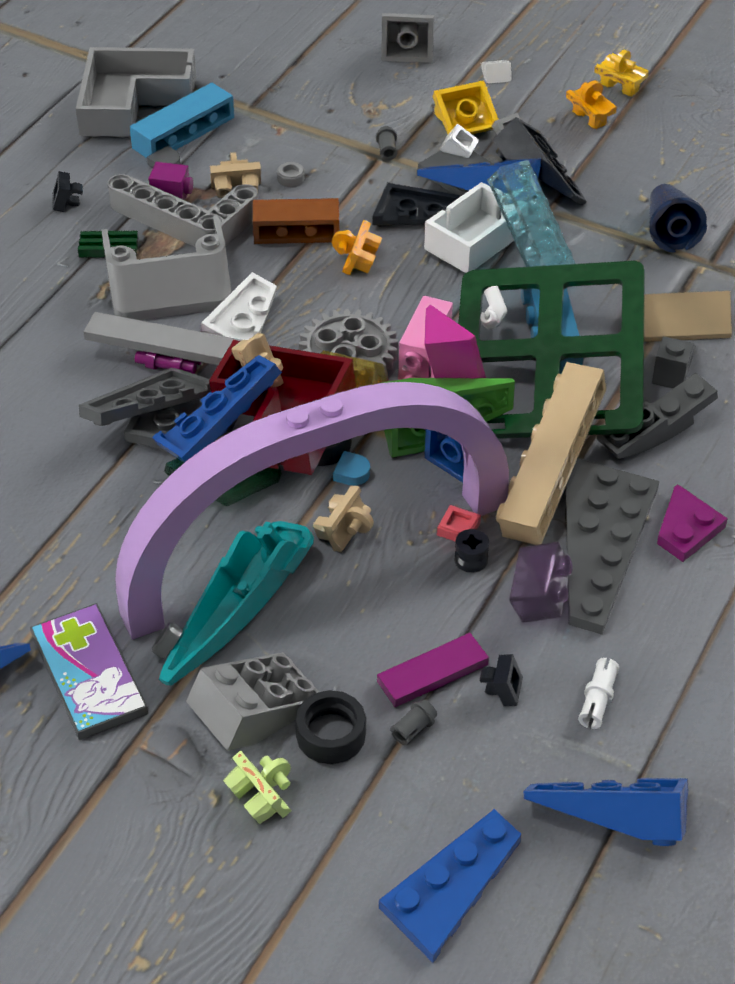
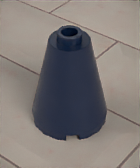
M661 184L654 188L650 195L649 230L653 241L658 247L668 252H676V250L684 248L685 250L691 249L702 240L707 231V216L703 207L670 184Z

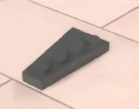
M169 368L79 404V415L81 418L92 421L95 425H109L118 420L203 398L211 392L210 379L177 368Z

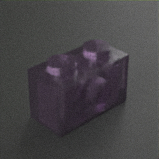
M559 542L519 549L509 601L522 623L562 617L564 602L568 600L567 583L569 575H572L573 565L570 556L565 555Z

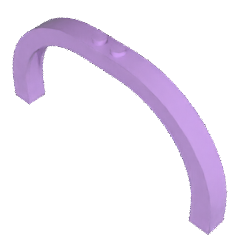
M414 382L380 383L347 390L272 414L226 434L206 446L174 471L147 500L127 532L118 557L115 579L120 616L131 639L145 636L165 627L161 600L162 580L167 562L182 535L210 504L236 484L253 474L290 458L375 431L394 428L433 430L448 435L461 444L464 456L462 496L474 513L483 516L497 511L499 505L505 503L508 497L509 468L502 444L478 410L467 400L444 388Z

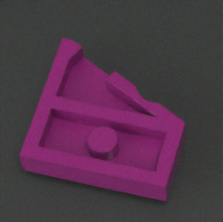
M677 484L674 487L658 535L657 544L684 562L726 528L728 518Z

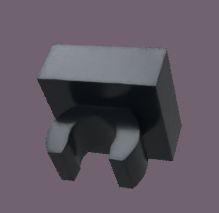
M58 172L52 192L53 210L64 212L66 203L70 206H79V196L71 194L82 195L83 185L77 182L70 183V173Z
M513 654L499 655L497 667L482 668L479 680L481 683L487 682L485 693L487 695H498L503 706L518 705L523 676Z

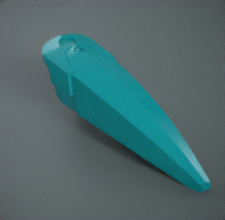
M284 521L265 522L263 527L257 526L255 528L257 536L248 531H240L236 535L226 556L222 557L185 624L179 640L163 665L159 677L163 684L172 686L207 661L236 636L266 605L289 574L295 572L313 545L314 536L306 526Z

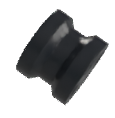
M468 529L458 534L455 541L454 561L459 569L474 573L486 567L488 564L490 541L484 532Z

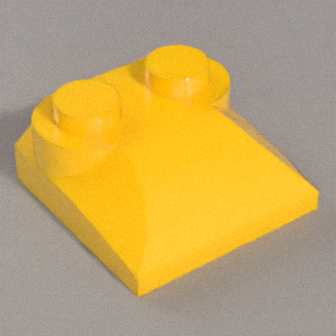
M484 80L435 90L433 93L435 115L442 121L447 134L457 124L471 134L494 130L492 125L499 119Z

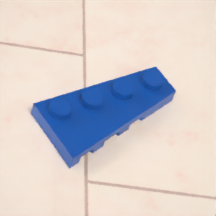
M260 355L256 356L225 380L226 387L223 390L208 393L201 399V407L189 416L185 412L174 420L177 424L166 434L160 430L152 439L161 448L185 463L199 451L213 443L218 437L222 436L228 427L250 408L251 403L263 391L273 385L274 380L282 373L275 363Z
M493 809L379 899V909L433 963L441 953L442 946L460 927L461 920L471 906H475L481 898L487 884L496 877L520 844L521 833Z

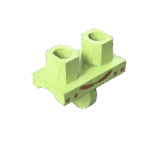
M241 750L232 757L238 766L223 781L239 799L254 786L259 790L255 796L244 804V807L259 824L273 816L276 812L284 818L292 811L273 789L276 785L281 790H285L290 786V781L286 777L290 772L291 766L286 759L277 758L272 761L269 756L263 757L260 760V765L263 767L260 773Z

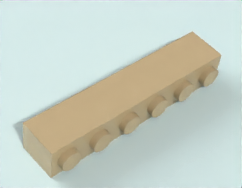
M566 362L562 374H557L551 399L547 398L544 403L540 424H535L533 428L531 445L521 455L520 470L517 477L513 476L510 480L508 487L509 495L506 502L501 503L497 510L496 521L500 524L503 537L541 546L605 394L606 383L603 369Z

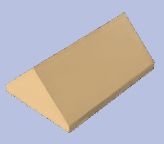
M730 291L645 294L644 342L662 341L663 336L679 340L731 338Z

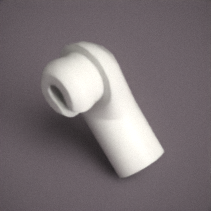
M491 286L484 291L489 306L485 312L481 313L480 320L483 326L488 329L498 327L507 314V308L498 286Z

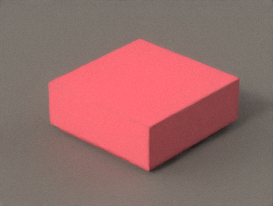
M450 505L437 527V536L456 541V537L460 532L468 529L477 530L481 522V515Z

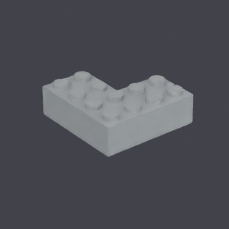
M90 47L76 105L79 136L131 137L130 126L136 123L139 105L152 107L159 105L168 106L193 93L196 81L194 49Z

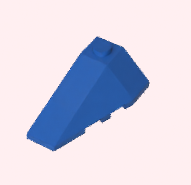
M541 158L506 160L505 162L494 163V165L482 162L469 164L467 167H464V164L425 167L417 170V176L468 191L483 182L501 192V200L506 195L522 204L526 203V198L535 195Z
M688 778L637 779V783L630 784V787H622V784L617 783L615 780H602V782L591 784L590 789H584V784L581 782L530 784L524 790V799L641 840H652L653 845L656 846L676 845V840L682 841L686 833Z

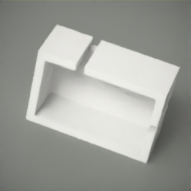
M481 182L448 205L446 211L441 210L425 222L424 249L465 273L475 270L524 234L526 206L505 195L502 198L500 219L501 192Z

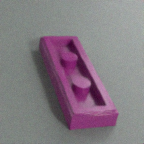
M468 633L377 674V683L393 706L398 707L487 666L489 657L472 634Z

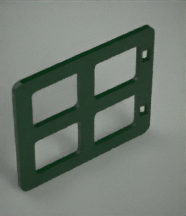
M617 261L471 270L464 274L461 285L458 324L475 335L482 363L525 360L536 362L533 411L522 414H502L487 421V424L505 423V429H491L498 439L531 437L535 424H540L543 417L542 411L546 399H551L554 392V381L557 374H560L561 361L567 358L609 356L621 358L620 406L615 410H597L594 419H605V425H591L587 435L631 434L642 428L645 270L642 263L638 261ZM608 284L622 285V327L619 333L586 336L562 335L565 288ZM491 286H498L500 291L539 289L537 336L526 339L480 340V316L482 313L484 291Z

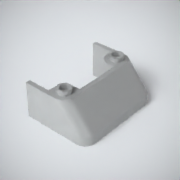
M219 215L213 216L214 235L207 234L199 238L195 244L196 252L138 260L132 248L123 245L110 247L108 230L102 229L114 315L135 320H145L215 310L232 293L226 247Z

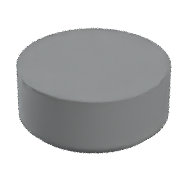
M296 162L284 163L277 169V180L286 187L299 186L305 180V169Z

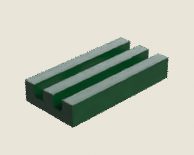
M80 231L78 256L80 258L105 257L102 231ZM108 231L110 247L123 245L132 248L137 257L138 231Z

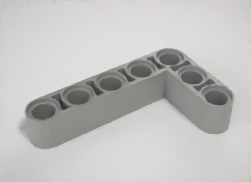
M118 174L108 180L110 206L114 211L194 247L199 238L207 234L214 235L213 216L219 215L225 246H227L253 223V200H258L257 189L252 185L242 184L232 189L213 207L206 210L128 175Z

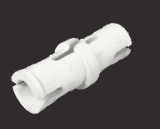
M600 658L596 663L592 681L586 685L584 691L586 699L578 717L579 723L586 728L589 726L591 716L594 719L591 729L601 727L606 705L612 702L614 696L612 687L619 671L618 663L610 659L606 670L604 667L607 658Z

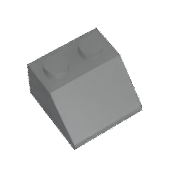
M382 13L381 61L432 63L434 15Z

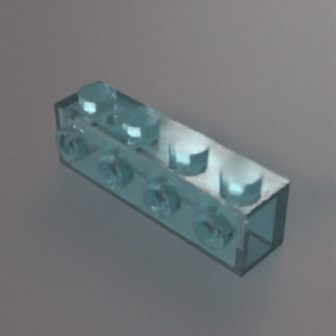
M529 160L500 166L487 181L526 267L576 264Z

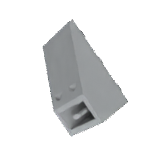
M284 652L200 668L186 702L224 748L229 751L257 744L296 720L297 710L303 701L319 691L294 665L292 660Z

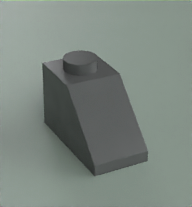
M663 336L656 355L652 384L674 389L685 381L695 352V344Z

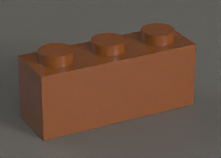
M339 198L253 200L254 244L331 243L333 235L340 231Z

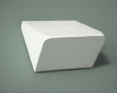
M500 60L481 63L486 83L511 81V62Z
M457 124L447 135L439 150L444 153L469 158L479 140Z

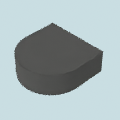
M168 145L147 156V163L152 168L155 162L181 165L179 153Z

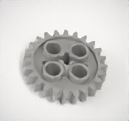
M345 309L344 314L340 315L336 310H333L332 317L323 313L322 321L312 319V326L304 327V333L300 334L299 350L352 358L355 381L364 386L365 379L368 378L376 382V374L385 377L386 369H393V361H397L398 340L396 339V331H391V324L383 325L382 317L373 320L372 312L362 316L360 309L355 314H350L349 309Z

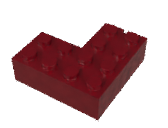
M232 341L209 380L211 393L223 390L226 387L225 380L242 368L240 360H236L232 353V347L240 341ZM269 345L273 357L280 359L283 365L281 377L284 383L278 387H270L263 391L242 415L254 416L252 421L254 422L287 409L355 389L353 359ZM326 447L290 458L269 468L278 469L280 465H283L286 471L312 475Z

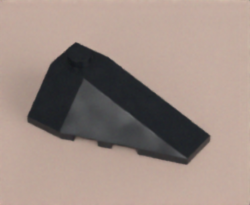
M515 117L492 139L498 147L496 153L504 162L506 160L541 158L538 179L581 205L587 202L575 182L565 174L567 169L556 159L558 155L537 129Z

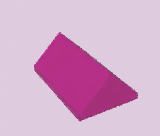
M430 304L426 308L424 345L434 378H486L475 335Z

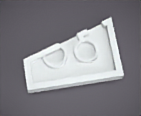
M252 272L201 323L200 331L241 340H249L257 333H261L274 300L277 286Z

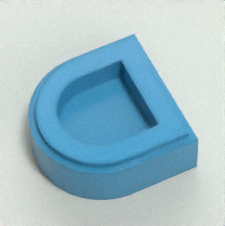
M344 451L333 472V481L352 486L365 483L370 477V462L362 455Z

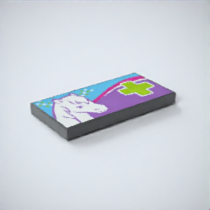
M97 603L30 627L34 642L79 740L149 714L147 704Z

